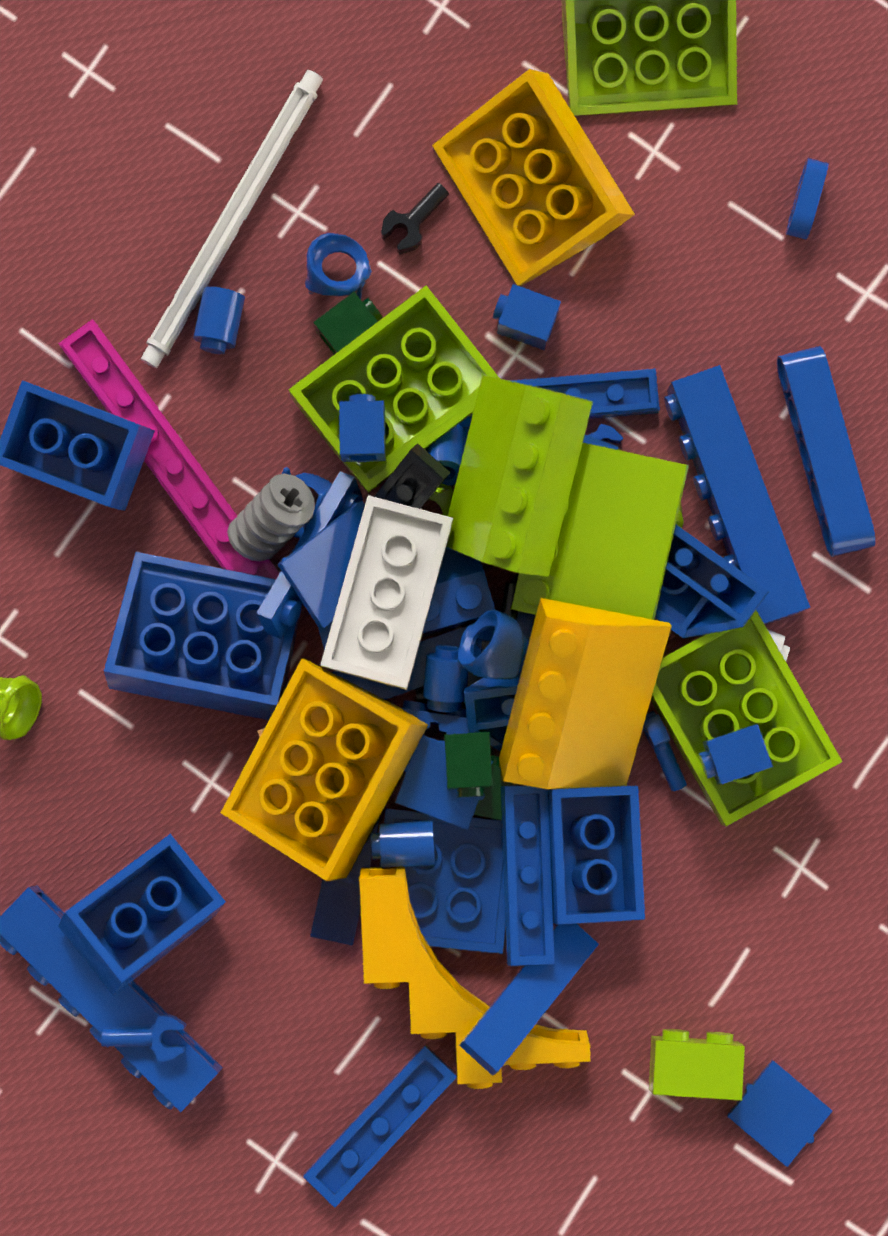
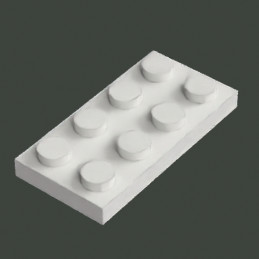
M368 495L321 661V667L397 688L408 689L452 528V517Z

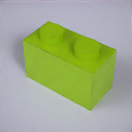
M663 1029L662 1036H651L648 1089L653 1095L742 1100L745 1046L739 1041H733V1034L707 1032L706 1039L689 1038V1031Z

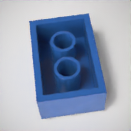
M22 380L0 438V465L107 507L125 511L155 430Z
M638 786L548 790L553 923L575 924L645 920Z
M169 834L64 913L58 927L114 996L214 918L226 901L174 837Z

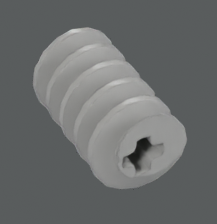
M275 475L229 524L227 533L233 548L241 556L252 561L271 559L313 516L315 503L310 488L303 480L294 475Z

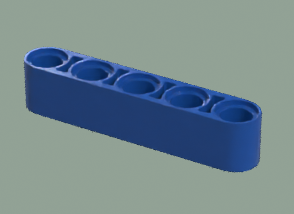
M817 346L777 356V370L822 536L829 555L835 557L874 547L875 532L823 348Z

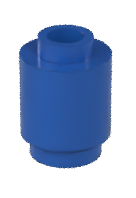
M440 645L435 647V652L426 654L423 697L427 699V708L430 710L457 712L462 709V702L465 701L464 689L468 687L469 671L458 661L459 647Z

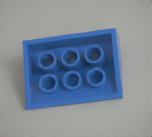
M135 552L104 668L108 688L269 720L287 686L299 618L292 627H288L282 639L265 632L256 612L276 579Z

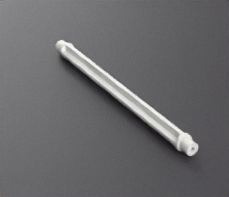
M307 70L301 82H296L293 87L292 93L174 295L173 301L167 307L151 337L147 340L148 347L141 357V360L157 369L164 355H169L170 349L187 322L188 316L202 296L204 287H207L236 237L241 224L247 218L289 145L294 132L297 131L313 101L316 100L318 96L316 92L323 81V78L317 73Z

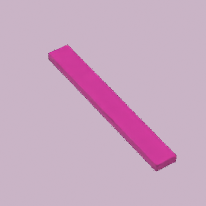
M93 319L58 343L110 414L155 430L144 461L221 567L226 570L277 579L279 572L269 559L265 561H252L241 556L233 548L228 539L227 530L229 524L237 517L236 513Z

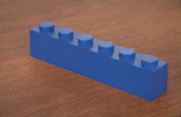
M718 365L672 381L667 389L668 396L664 397L665 407L672 421L678 420L683 433L682 436H679L680 448L687 461L693 460L698 474L693 477L694 485L701 501L707 499L713 515L708 517V522L715 540L722 539L727 552V556L723 558L770 591L756 609L765 625L809 609L808 599L721 366Z
M38 886L28 887L0 916V945L10 954L15 955L18 952L30 963L27 970L31 976L44 986L50 983L61 994L58 998L60 1004L75 1017L81 1014L92 1025L89 1031L98 1042L101 1043L103 1028L149 1029L156 1023L158 1016L161 1014L169 1015L134 980L113 996L58 927L65 912ZM184 1029L177 1031L165 1030L163 1032L162 1039L166 1045L186 1047L182 1054L170 1061H157L155 1053L149 1047H115L124 1056L121 1059L123 1066L138 1079L144 1076L155 1087L152 1093L162 1105L170 1110L175 1106L180 1112L223 1068Z

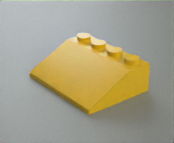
M532 69L527 70L432 145L518 286H523L601 240L635 215L548 73Z
M540 598L499 757L503 781L542 789L627 786L671 630V624Z
M301 659L220 813L325 881L347 878L428 724L395 704L306 659Z

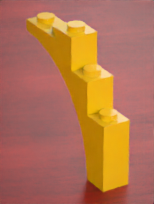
M405 867L361 868L359 881L364 984L374 983L375 988L392 989L399 987L400 982H409L411 1034H420L425 1039H439L445 1037L447 1033L455 1032L457 1083L466 1084L467 1087L472 1089H485L491 1087L493 1083H502V1067L492 1076L459 1046L490 1006L462 987L438 961L420 930L412 908ZM535 1025L504 1065H510L512 1069L529 1070L535 1068L536 1064L554 1063V1066L559 1068H574L579 1066L580 1062H591L587 1030L552 1029Z

